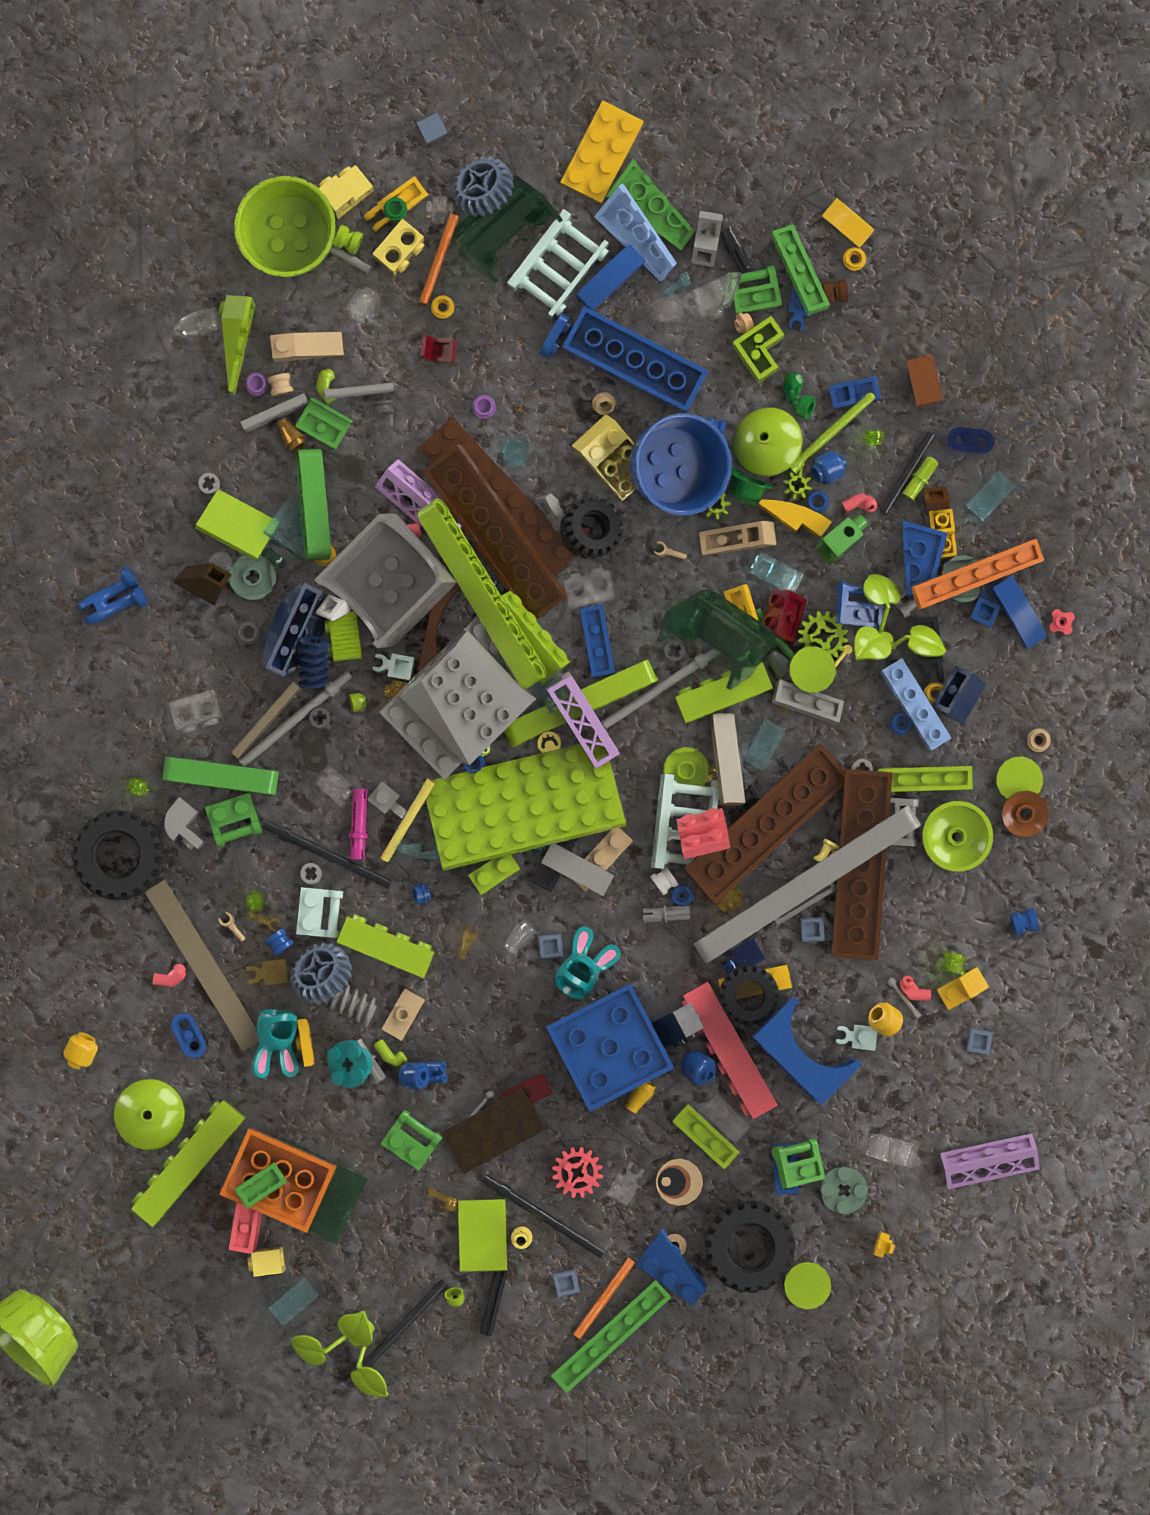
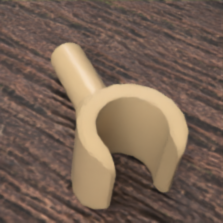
M656 542V544L664 546L663 552L658 553L654 551L657 556L664 557L669 555L683 560L686 559L687 554L668 548L664 542Z
M225 912L230 917V921L224 924L218 918L219 923L229 928L243 942L246 938L234 924V917L230 913Z

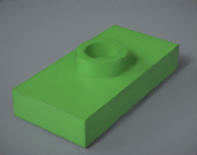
M273 1162L234 1190L248 1209L288 1181L276 1163Z

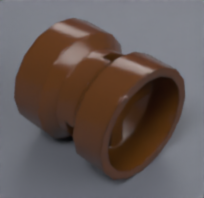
M846 279L838 280L837 283H831L830 281L822 282V288L830 305L836 301L841 303L849 302Z

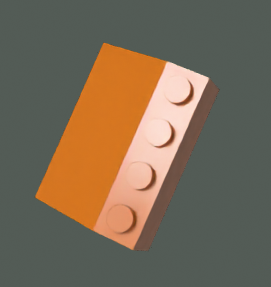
M248 1128L220 1195L244 1205L234 1189L275 1162L288 1182L250 1208L307 1233L337 1165L253 1128Z

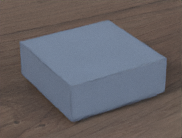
M438 113L417 122V126L427 145L448 135Z
M824 918L800 919L801 942L825 941Z
M561 934L538 936L540 960L564 957Z
M969 1028L966 1051L990 1055L993 1032Z
M575 1269L552 1274L557 1298L580 1293Z

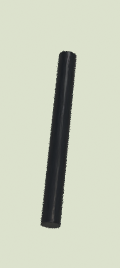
M927 432L880 509L882 513L886 515L890 513L935 439L936 435L934 433Z

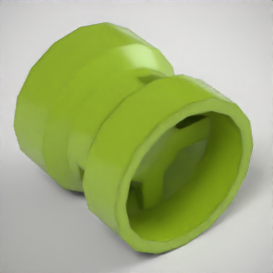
M341 225L334 239L333 246L339 249L345 246L348 253L355 255L364 234L358 231L350 233L349 227Z

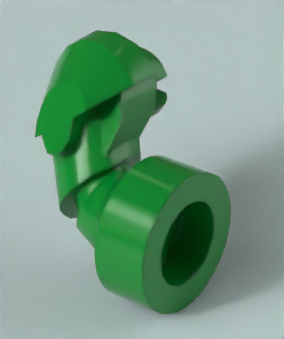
M788 373L784 378L783 392L787 396L788 404H792L798 417L808 420L814 412L816 399L808 395L800 397L803 376L799 373Z

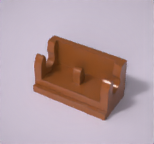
M927 355L907 360L916 406L925 407L943 403L944 399L934 356Z

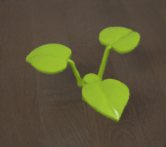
M877 574L869 575L863 585L865 597L873 604H885V611L879 631L870 626L862 627L857 631L854 639L856 660L885 659L890 655L891 649H896L899 644L906 640H909V649L918 655L927 657L943 656L946 650L940 637L933 629L927 626L917 625L912 627L910 635H905L896 642L893 641V636L889 632H883L890 604H898L901 594L897 585L887 577Z
M365 1311L341 1316L338 1320V1327L344 1336L325 1349H322L321 1343L311 1336L299 1335L294 1336L290 1340L296 1353L305 1362L318 1366L325 1362L324 1354L348 1338L352 1345L356 1347L362 1346L356 1365L357 1370L351 1372V1379L355 1386L365 1394L373 1397H387L389 1395L386 1382L381 1374L370 1367L362 1368L366 1347L372 1343V1333L375 1330L374 1325L368 1320Z

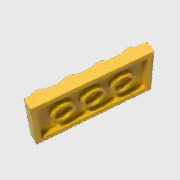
M602 100L560 184L602 205L644 121Z

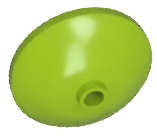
M762 408L748 414L739 423L733 438V449L737 460L747 471L758 476H774L788 470L798 459L803 444L802 432L796 420L787 412L777 408ZM764 434H767V435H768V439L765 440V441H762V440H761V437H762Z
M952 801L937 807L928 816L923 827L922 841L927 855L936 865L945 870L961 872L975 868L985 860L992 847L993 830L988 817L977 806L968 802ZM956 832L960 834L959 841H954L952 839L953 833Z
M155 1079L140 1080L129 1085L120 1094L114 1109V1121L121 1137L130 1145L143 1150H155L170 1144L179 1135L185 1120L184 1104L177 1091L167 1083ZM147 1110L152 1113V1117L149 1120L144 1118V1112Z

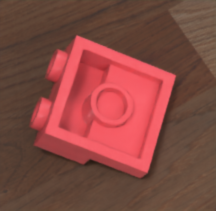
M710 808L704 813L696 815L686 814L684 817L677 819L684 859L731 848L727 823L722 808Z

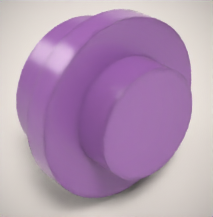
M259 372L248 375L245 380L246 390L254 396L264 394L268 389L266 376Z
M482 395L474 400L472 408L477 417L487 419L494 414L496 405L491 397Z

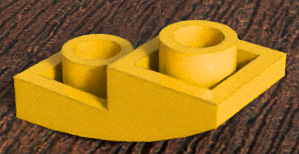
M838 198L834 200L822 215L859 248L875 231Z
M953 510L929 511L930 528L948 533L940 561L957 557Z

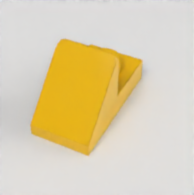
M978 967L940 987L937 989V992L947 1010H950L964 1001L975 997L989 988Z

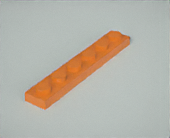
M1032 539L912 586L911 590L918 609H923L1044 561L1037 539Z

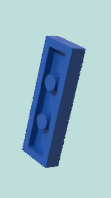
M603 604L580 608L592 678L615 674Z

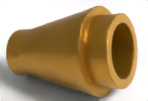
M283 418L275 424L286 450L296 453L298 449L305 447V436L287 418Z

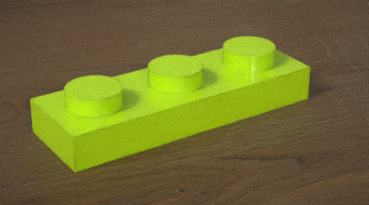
M689 1104L672 1120L723 1169L740 1153Z

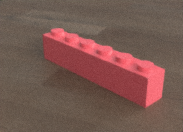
M706 982L683 995L685 1000L681 1002L682 1005L685 1006L691 1003L695 1012L700 1016L704 1028L699 1030L698 1033L699 1035L705 1034L708 1040L705 1043L711 1055L716 1054L720 1061L716 1064L723 1076L727 1074L730 1078L731 1083L728 1086L733 1095L737 1096L739 1094L743 1101L740 1107L745 1116L748 1117L750 1115L752 1119H755L778 1106L709 983Z

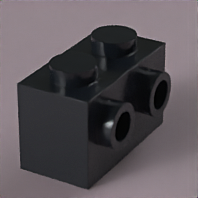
M691 1003L651 1023L664 1048L672 1044L676 1048L698 1037L696 1032L704 1028L700 1016L695 1012Z

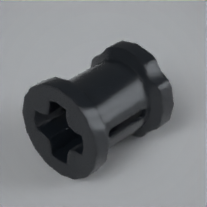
M751 784L748 785V789L744 790L745 803L743 805H735L739 813H742L744 808L759 800Z

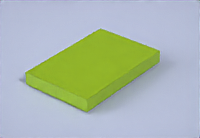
M218 489L196 523L195 529L257 562L279 526V522Z
M505 1199L458 1201L460 1272L507 1271Z

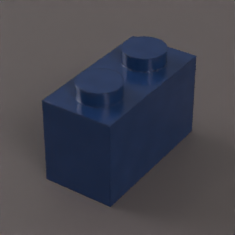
M955 666L935 700L933 707L946 717L964 724L986 683L973 673Z

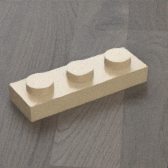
M620 828L612 829L589 853L585 860L606 871L633 840ZM575 882L583 891L586 892L588 890L585 886Z

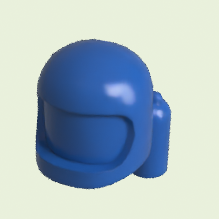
M429 1061L426 1064L422 1062L405 1063L398 1072L399 1082L407 1089H424L428 1082L446 1083L448 1079L447 1074L444 1073L446 1063Z

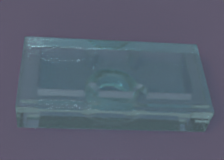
M558 677L537 687L551 714L558 711L559 708L547 691V688L559 682ZM563 686L554 691L558 699L568 701L569 697ZM561 703L564 708L567 707V704Z
M765 719L743 761L765 771L786 729Z
M304 1277L268 1309L281 1325L285 1326L320 1295Z

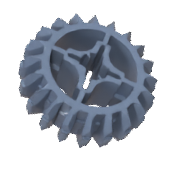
M481 156L479 161L473 158V162L470 165L465 163V169L458 170L459 176L454 177L455 183L451 185L453 198L459 208L474 217L478 214L484 217L486 212L492 214L493 209H500L502 203H507L506 197L512 196L511 189L514 188L512 182L514 179L507 165L498 158L494 159L491 156L487 159Z
M323 942L321 946L314 944L312 950L306 948V954H299L300 960L294 962L296 968L290 970L293 975L290 980L293 990L297 995L310 1004L314 1002L320 1005L322 1001L328 1004L329 998L336 999L338 992L343 993V986H349L347 979L352 977L350 971L353 968L351 967L349 957L341 948L336 947L332 943L328 945Z

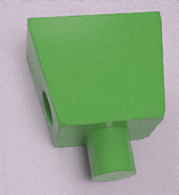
M858 515L853 521L848 517L827 534L814 549L830 566L864 535L862 530L868 526V522L861 515Z

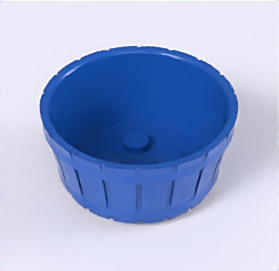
M687 413L666 416L653 423L634 444L630 456L632 481L638 492L656 508L676 515L697 514L715 504L726 490L732 469L730 449L726 439L719 432L720 430L710 421H706L707 419Z

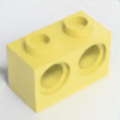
M402 219L373 252V258L394 276L398 271L402 273L410 264L408 262L409 258L413 254L417 256L424 248V236ZM405 235H412L414 237V242L410 245L403 244L401 240ZM391 252L399 255L398 261L394 263L388 262L386 257Z
M282 1246L254 1250L251 1256L247 1258L249 1272L253 1271L254 1277L278 1274L285 1271Z

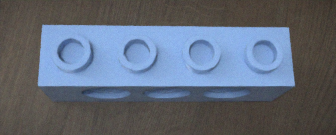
M903 659L898 660L880 672L903 711L911 719L913 727L929 752L951 739Z

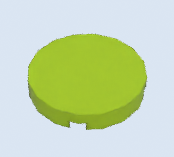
M817 646L799 650L791 658L789 664V677L800 691L806 693H818L827 689L833 682L836 674L835 662L832 656L826 650Z
M689 747L674 750L668 755L663 768V774L674 775V780L677 783L698 786L705 785L710 771L706 757L698 750Z
M1013 757L1005 761L1000 766L996 775V786L999 793L1006 799L1019 791H1032L1039 794L1043 785V774L1039 766L1033 760L1026 757Z
M798 1263L786 1274L784 1282L785 1294L790 1302L799 1308H817L830 1295V1277L826 1270L816 1263Z

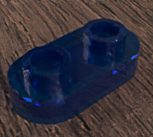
M956 427L950 431L947 437L949 447L959 452L986 454L991 451L995 443L993 435L989 431ZM961 436L963 443L957 444L955 437ZM984 439L986 446H979L978 440Z

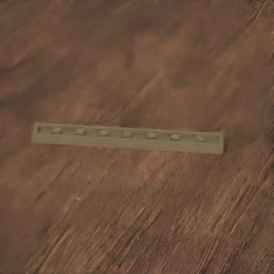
M166 880L145 891L148 899L242 1051L244 1052L257 1044L259 1039L255 1024Z

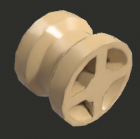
M289 373L277 374L267 378L268 384L272 388L270 391L271 397L285 396L294 392L293 387L289 384L291 379Z

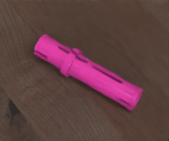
M353 789L351 833H349V838H351V860H365V839H368V834H366L367 789Z

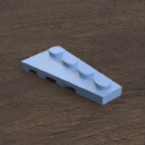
M624 184L618 186L594 217L624 247L630 244L646 260L643 265L659 281H662L677 263Z

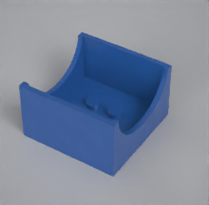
M631 983L546 1027L589 1111L674 1068Z
M789 996L776 1009L775 1013L773 1012L768 1020L766 1019L750 1037L816 1103L823 1105L855 1073L862 1063L858 1059L853 1060L850 1058L840 1065L823 1066L808 1058L798 1047L792 1034L791 1017L799 1001L794 996Z

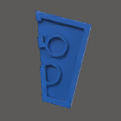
M902 520L905 590L907 596L914 597L911 590L912 586L936 577L948 533Z
M662 1228L635 1265L693 1306L706 1290L707 1284L693 1266L684 1260L680 1254V1249L671 1243L667 1238L668 1234Z

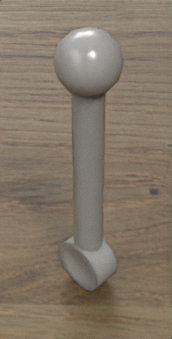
M889 978L887 984L895 989L917 1019L920 1018V1013L897 986L896 979Z
M492 1091L486 1093L484 1100L470 1116L479 1112L489 1100L494 1099L495 1095Z

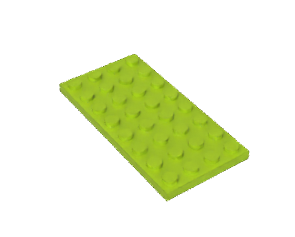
M585 742L590 749L591 743ZM581 744L483 767L476 773L467 771L450 775L445 780L442 778L434 779L435 785L426 798L443 871L626 826L610 760L595 768ZM595 744L593 756L596 760H599L607 755L608 752L604 746Z

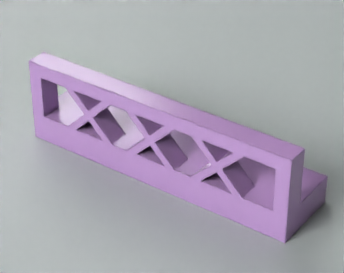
M399 459L387 468L374 486L423 529L424 527L418 519V511L435 499L443 501L435 490ZM387 478L394 484L395 490H390L384 485ZM403 495L410 497L413 505H407L404 502ZM450 511V513L452 514L453 518L455 519V521L457 522L458 526H459L460 529H461L462 526L460 525V523L458 522V520L455 518V516L453 515V513Z
M568 671L561 676L562 680L547 688V691L595 768H598L620 753ZM565 684L570 690L568 701L558 699L554 691ZM572 697L575 698V700L577 701V703L571 702V701H572ZM561 703L567 704L566 710ZM570 705L582 709L580 720L569 717ZM585 716H586V718L588 719L589 722H585V721H584V717H585ZM574 723L579 724L578 730L575 727ZM582 725L593 727L595 731L592 740L582 738L580 735ZM597 735L600 738L601 742L596 741ZM585 742L591 743L590 749ZM595 744L604 746L609 754L596 760L593 756Z
M1032 1133L940 1153L948 1189L1040 1169L1038 1151ZM1033 1157L1032 1163H1021L1023 1159ZM1003 1163L1010 1164L1007 1168L1004 1169L997 1168L1000 1164ZM980 1168L987 1169L984 1173L981 1174L974 1173L977 1169ZM952 1174H964L961 1178L951 1180Z

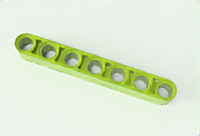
M645 660L585 687L581 691L593 711L656 683L658 679L649 660ZM569 695L561 699L568 701ZM572 697V701H571V702L577 703V701L575 700V698ZM553 702L515 719L504 730V733L511 748L540 736L544 732L562 726L567 721L556 703ZM561 703L566 710L567 704ZM570 705L569 717L571 719L581 717L582 709Z

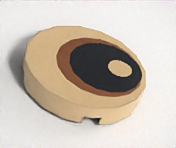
M681 1158L672 1159L663 1164L657 1173V1191L662 1199L669 1204L677 1206L687 1205L694 1201L701 1193L703 1185L702 1174L698 1167L689 1160Z

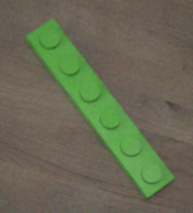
M655 1279L551 1374V1377L568 1393L672 1297Z

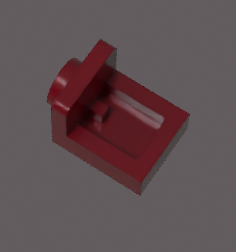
M423 335L419 346L420 358L429 362L455 363L458 340L433 338Z

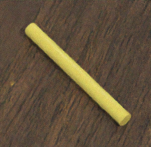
M427 778L380 857L382 860L389 862L435 785L433 780Z

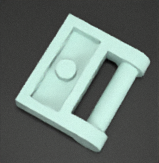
M301 887L296 934L338 938L340 898H343V891ZM324 897H331L328 930H321Z

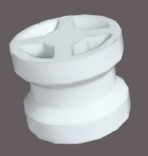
M664 866V869H661L660 873L650 876L662 895H665L669 888L679 885L666 866Z

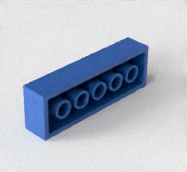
M585 306L582 308L562 346V352L680 413H688L708 375V370Z

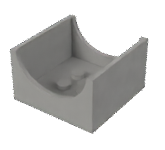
M378 514L315 579L319 585L330 589L357 613L374 637L373 644L377 648L395 646L457 584L451 572L397 514Z

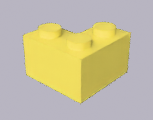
M356 165L352 168L348 166L339 173L340 178L337 175L332 178L328 176L319 184L321 193H324L328 198L337 219L341 218L374 191L372 184Z

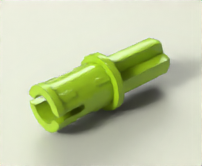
M928 456L917 473L912 474L914 477L902 494L908 499L915 501L924 485H928V479L939 463L934 458Z

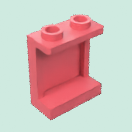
M236 1203L229 1250L252 1254L253 1250L257 1249L263 1213L251 1208L247 1209L245 1205Z

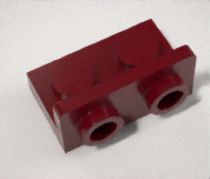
M773 589L760 633L773 635L787 643H795L807 599L790 590Z

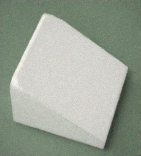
M328 594L316 611V614L334 621L349 613L352 609L344 600Z

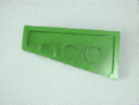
M633 159L606 195V198L609 199L618 186L624 184L657 235L679 251H682L695 234V231Z

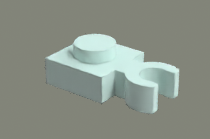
M392 653L391 660H388L382 654L375 655V658L383 660V665L381 667L373 666L374 671L384 673L388 670L387 676L389 678L405 681L412 680L416 658Z
M854 1025L853 1031H849L844 1026L837 1027V1030L844 1031L846 1036L842 1040L836 1039V1043L845 1044L848 1041H852L851 1048L875 1051L877 1032L870 1026Z

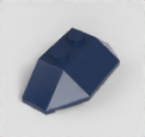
M301 582L282 599L263 641L264 668L285 677L299 669L300 663H304V661L299 659V656L306 653L301 652L300 647L307 644L301 643V638L304 636L320 637L325 627V620H327L316 614V611L324 601L323 591L305 582Z

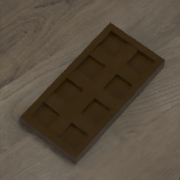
M523 1087L444 1130L441 1134L462 1172L465 1174L546 1130V1126Z

